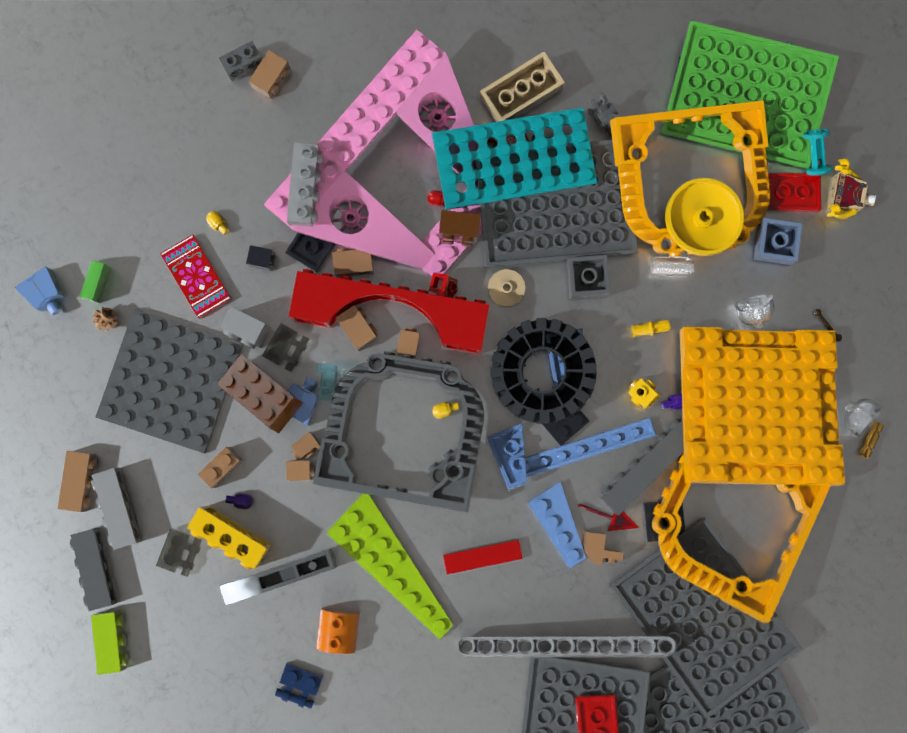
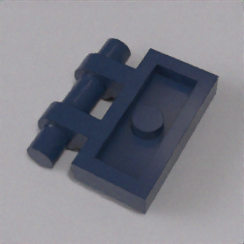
M286 663L279 682L286 685L285 691L277 688L275 696L282 698V701L296 703L298 707L312 709L314 701L307 698L309 694L317 695L323 676ZM292 688L303 691L302 696L292 694Z

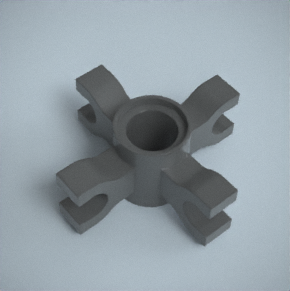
M600 93V101L591 100V104L596 108L592 109L590 107L587 110L594 117L596 123L601 128H604L605 135L611 138L610 120L623 116L618 114L611 103L607 104V96L604 93Z

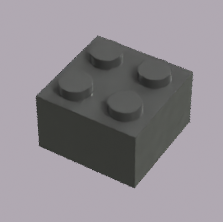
M607 255L568 258L566 264L569 299L605 297L610 294Z

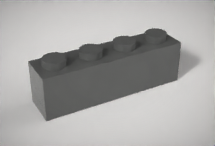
M100 528L72 534L70 546L76 556L74 563L80 573L79 584L85 594L83 598L84 605L88 607V611L116 604L117 599Z

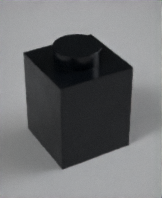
M250 245L246 264L252 268L272 271V267H275L277 262L275 252L271 249Z

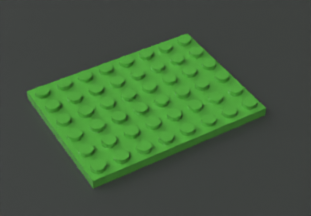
M691 20L667 111L764 100L768 147L765 148L767 159L807 169L811 163L810 139H804L803 133L809 130L820 129L839 56ZM721 115L703 117L702 121L697 122L685 119V122L680 124H673V121L663 123L661 134L742 153V151L736 150L733 146L735 135L721 123ZM744 136L743 142L747 145L748 140Z

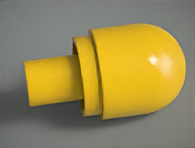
M217 211L208 213L206 218L208 224L216 231L220 230L224 235L227 234L229 229L225 225L226 221L223 216Z
M449 402L436 404L433 407V415L438 419L449 417L453 411L460 410L458 402L449 404Z

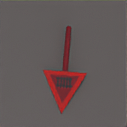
M578 504V507L611 519L608 531L639 528L624 511L619 515L613 513V516L583 504Z

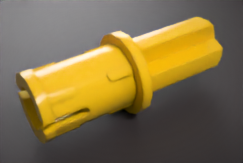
M669 320L648 321L645 324L632 325L633 337L648 334L653 336L654 333L670 331L671 325Z

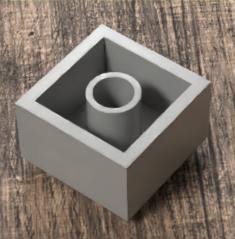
M231 306L220 325V328L224 329L223 334L235 340L241 338V343L253 349L256 346L262 347L271 330L265 323Z

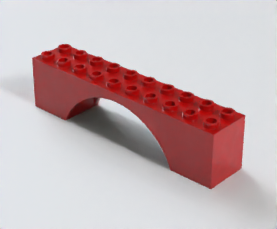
M303 269V272L297 271L288 316L294 322L332 328L337 321L336 317L354 305L357 306L375 300L397 301L415 308L429 319L440 336L443 348L481 354L489 304H486L485 300L474 299L473 302L467 301V298L463 296L450 298L447 297L448 294L436 292V295L428 294L429 291L417 289L416 292L410 291V288L406 286L393 288L390 287V284L379 282V285L371 284L372 281L360 279V282L353 281L352 277L349 276L335 278L333 274L326 272L318 275L309 269Z

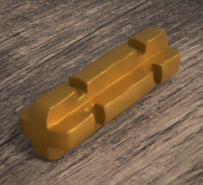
M879 422L872 423L870 427L872 430L868 432L865 438L864 447H861L859 452L860 456L864 458L871 457V450L876 446L880 437L879 433L884 428L883 424Z

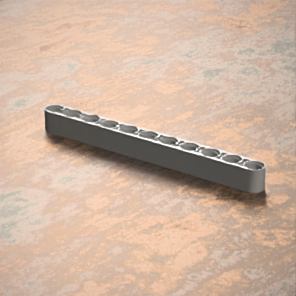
M666 636L463 637L459 640L457 647L459 652L465 657H669L675 651L676 644L672 638ZM466 642L472 643V649L469 652H464L462 649ZM485 642L492 644V649L489 652L482 651V645ZM524 642H529L532 647L530 651L523 652L521 645ZM549 642L551 644L550 651H541V644ZM563 642H568L571 644V649L568 652H563L560 649V645ZM608 642L611 645V650L603 652L600 649L601 643ZM628 642L631 645V650L623 652L620 649V644ZM642 642H648L651 645L649 652L641 650L640 644ZM503 643H511L512 648L509 652L501 650ZM581 643H590L591 650L583 652L580 649ZM661 643H670L671 651L664 652L661 649Z

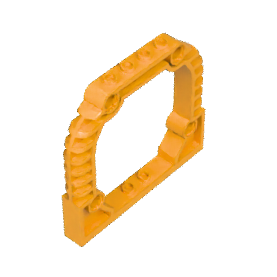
M764 100L615 117L610 120L615 167L618 166L622 210L625 221L637 237L648 244H652L655 252L659 254L669 253V257L681 256V252L685 250L673 241L667 228L658 229L653 224L645 208L640 163L648 156V150L644 144L655 129L654 123L673 121V124L684 123L685 119L697 122L702 121L703 117L721 115V123L735 135L733 146L736 150L742 151L747 200L744 209L742 231L739 238L727 248L734 249L735 244H742L748 241L750 231L754 230L765 217L768 205L770 204L767 155L765 150L768 147ZM744 136L748 140L747 145L743 142ZM634 149H636L639 153L638 158H635L633 156ZM664 239L668 243L666 249L662 247V241Z
M683 452L678 459V463H680L678 469H674L669 479L672 481L669 487L666 486L661 494V497H663L661 504L658 503L653 510L655 516L652 520V528L659 534L658 543L663 559L670 569L681 578L717 596L721 601L760 622L769 623L830 486L791 485L789 487L788 485H776L779 491L790 494L796 511L803 514L796 531L789 538L788 542L790 545L788 549L781 555L782 562L774 580L766 579L758 583H752L745 576L729 579L695 561L684 552L677 540L681 528V518L677 512L691 483H685ZM660 519L667 521L666 529L660 526ZM739 581L744 585L742 592L737 589Z

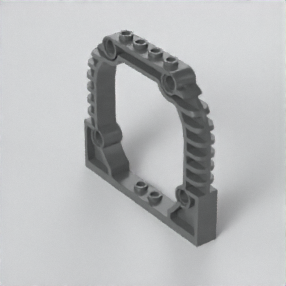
M384 351V354H371L367 359V363L356 365V367L346 372L336 385L330 405L325 436L321 441L313 484L468 513L484 424V407L479 394L468 381L463 379L460 369L451 365V362L440 361V363L432 362V359L424 357L421 360L414 359V356L406 354L399 357L395 356V353ZM382 360V365L379 368H374V362ZM455 372L458 374L456 380H448L450 373ZM391 374L438 381L439 385L446 392L459 395L463 404V423L456 459L445 465V478L430 489L429 497L407 493L408 489L396 487V491L389 490V486L377 484V487L356 484L357 475L352 470L348 461L352 456V448L346 443V436L353 401L357 391L366 381H382ZM340 447L345 448V453L342 456L337 454V450ZM452 467H459L460 472L458 476L452 477L450 475Z

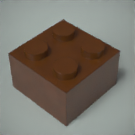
M441 210L439 240H442L444 244L450 245L454 244V242H459L462 246L472 247L473 244L477 245L481 214Z

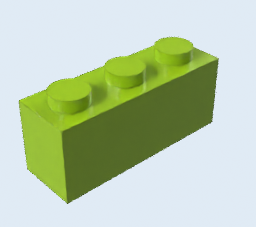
M120 610L91 615L97 675L125 670L128 665V656L124 651L126 637L122 633L124 618L120 614Z

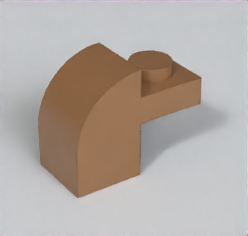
M584 531L583 550L592 562L602 566L603 558H606L605 562L617 563V560L623 561V552L604 549L606 534Z

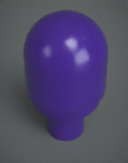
M682 394L671 395L668 397V400L662 401V409H682Z
M242 493L235 494V496L226 495L225 503L234 504V507L237 509L246 510L253 505V498L248 494Z

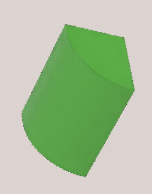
M91 261L80 298L100 303L111 267L101 262Z

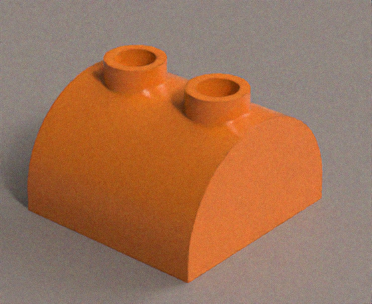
M321 608L316 649L336 654L355 653L360 612Z

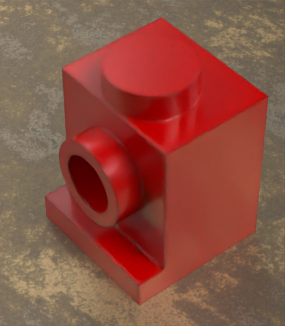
M433 272L429 291L434 294L436 292L448 294L447 297L454 298V294L458 291V280L447 274ZM439 279L443 281L441 289H437Z

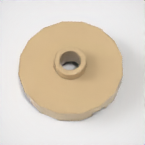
M499 270L489 280V297L498 306H515L522 300L525 294V281L514 270ZM504 285H509V286H510V290H509V291H505V290L503 289V286H504Z

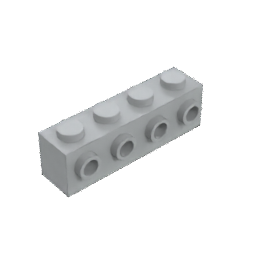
M294 143L287 223L289 226L313 227L314 222H317L318 210H315V203L319 202L320 193L317 190V183L321 182V171H318L319 163L323 162V151H320L317 144Z
M112 468L93 474L91 485L94 491L97 492V505L99 509H102L104 516L102 517V522L109 533L107 537L109 545L113 547V550L141 542L120 468Z

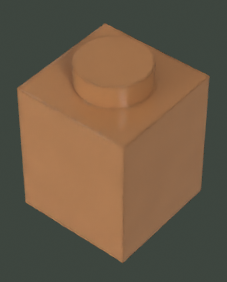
M406 327L405 330H400L397 354L417 356L420 333L416 332L417 329Z
M286 461V481L312 480V476L315 475V464H312V461Z

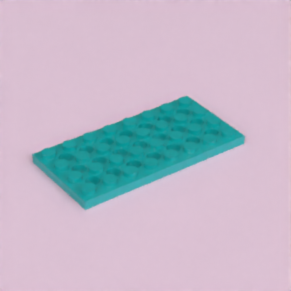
M583 107L432 133L445 210L597 184ZM569 125L572 128V134H564L562 131L563 126ZM545 129H551L554 132V136L552 138L545 137ZM525 133H534L535 140L527 141ZM506 136H515L516 143L513 145L508 144ZM489 138L496 139L498 144L495 148H490L487 145ZM471 141L477 142L478 150L471 151L468 148V143ZM455 144L460 148V152L458 154H451L449 147ZM566 145H574L576 152L569 154L566 151ZM550 147L555 148L557 156L550 157L547 154V149ZM529 151H536L539 156L538 159L531 160L528 157ZM517 154L520 158L519 163L513 164L509 160V156ZM498 157L501 160V165L499 167L492 166L490 163L491 158ZM474 160L482 163L480 170L472 168L471 163ZM456 163L461 164L463 172L455 173L452 166ZM570 164H578L579 172H571L569 169ZM551 167H559L561 170L560 175L553 176L551 174ZM535 169L540 170L542 173L541 179H534L532 171ZM521 173L523 181L520 183L515 182L513 174ZM496 176L503 177L504 185L497 186L494 183V178ZM478 179L484 180L485 188H476L475 181ZM460 182L467 186V190L463 193L456 190V185Z

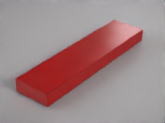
M519 539L443 555L447 575L523 559Z

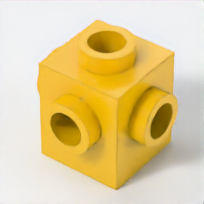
M650 379L635 380L630 385L631 390L628 392L632 396L630 400L637 406L642 405L645 409H649L662 394L655 389L657 386Z

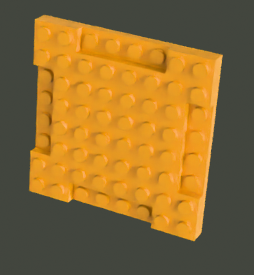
M683 327L680 330L685 483L840 486L845 484L843 445H839L835 369L838 366L835 331L722 330L719 327Z

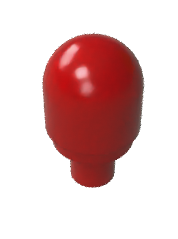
M432 190L428 193L427 200L431 205L444 206L442 191Z

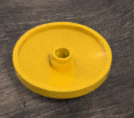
M698 178L684 183L672 194L666 207L665 222L671 238L680 248L694 255L711 256L723 252L738 239L744 224V211L741 201L729 186L715 179Z

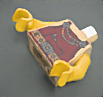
M838 159L840 166H835V170L841 172H838L832 178L826 211L831 212L827 214L828 217L834 216L839 219H846L856 215L857 212L863 209L864 204L873 206L876 195L866 193L868 183L863 181L850 167L848 159Z

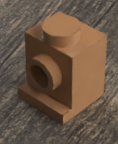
M308 432L291 446L294 449L292 454L298 461L304 457L308 459L316 453L314 449L320 450L321 443L312 432Z

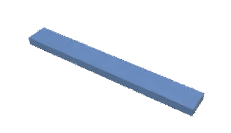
M651 417L525 457L526 477L657 436Z

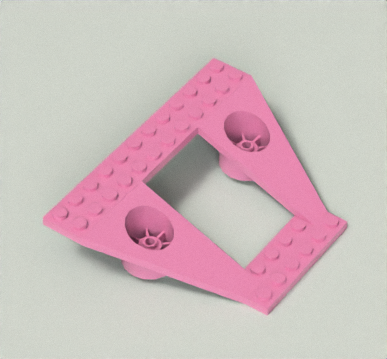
M416 30L317 143L320 151H323V162L319 163L318 171H321V182L317 183V190H319L320 195L319 202L315 203V210H318L317 222H314L313 227L289 226L287 223L291 174L264 203V206L296 232L419 268L432 277L433 272L445 274L466 250L467 246H462L459 242H454L452 245L442 243V240H439L440 221L420 241L346 172L396 114L433 150L432 133L434 131L439 132L444 130V128L451 130L474 126L447 54L420 31ZM436 104V109L432 111L428 109L429 106ZM438 104L445 105L446 108L444 110L438 109ZM451 109L455 116H447L446 112ZM423 111L429 114L428 118L420 119ZM456 120L452 127L446 124L447 121ZM429 122L430 126L426 128L423 123ZM471 141L468 143V148L471 151L478 150L477 142ZM453 144L449 147V151L451 154H458L460 148ZM475 160L471 163L474 170H476ZM456 163L452 166V169L458 174L463 172L461 164ZM477 180L475 181L476 188H478ZM349 203V209L343 211L340 208ZM351 203H357L361 206L357 210L352 209ZM480 205L448 211L480 214ZM365 207L369 212V216H360L359 212ZM339 210L342 213V217L334 219L335 213ZM481 215L478 234L482 231ZM360 220H368L365 228L360 225ZM333 222H342L344 225L338 230ZM346 227L351 230V234L343 233ZM358 228L361 229L360 232L353 233V230H356Z

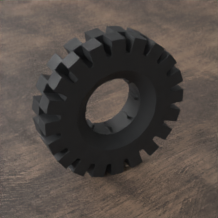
M536 318L534 321L527 320L521 322L520 326L517 328L514 326L507 332L508 335L505 338H501L497 344L498 348L492 356L491 361L493 364L490 367V373L495 393L504 407L511 413L525 421L537 424H553L574 416L577 411H580L586 405L587 400L594 391L597 366L592 348L586 338L570 324L563 323L561 320ZM546 334L556 335V337H550L551 343L546 342ZM539 351H548V354L550 352L555 353L561 358L559 362L564 364V375H561L562 381L557 387L554 388L552 386V390L539 391V388L534 390L527 385L526 382L528 380H524L523 368L526 367V360L532 354L535 356V353Z

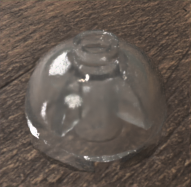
M765 294L746 297L743 299L744 303L739 305L738 301L734 305L741 322L754 326V328L765 326V323L770 321L775 313L774 298L770 294L767 298Z
M867 398L859 399L855 403L851 401L844 409L847 411L844 417L845 425L851 433L859 437L864 432L863 429L870 426L884 407Z

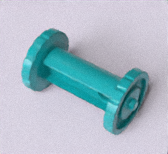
M814 129L803 133L804 139H810L812 166L806 169V174L821 175L832 171V165L826 164L824 137L830 135L829 129Z

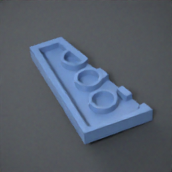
M561 482L529 501L528 504L568 567L572 568L586 559Z

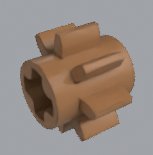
M102 307L100 311L96 310L93 314L95 318L92 322L100 330L109 331L110 327L114 329L118 323L116 321L118 316L111 308Z

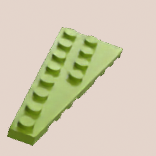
M362 494L326 533L433 634L441 639L453 626L452 621L434 596L432 590L423 579V576L414 565L371 496Z

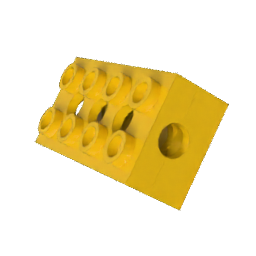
M210 506L199 507L187 526L193 536L199 539L203 537L208 540L207 544L215 549L221 548L225 551L224 554L227 557L239 559L242 561L240 564L250 570L251 568L255 569L261 566L273 547L269 542ZM212 525H213L214 528H215V531H214V532L212 531V528H211ZM228 534L232 538L231 542L228 540ZM244 545H247L249 549L248 552L245 551Z

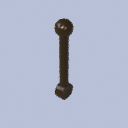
M815 309L814 315L821 319L829 331H834L821 314V310ZM835 332L836 342L841 341L842 336Z

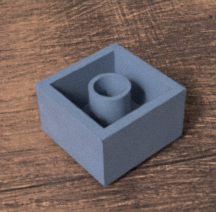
M768 218L762 219L757 227L753 260L787 265L797 262L803 223Z

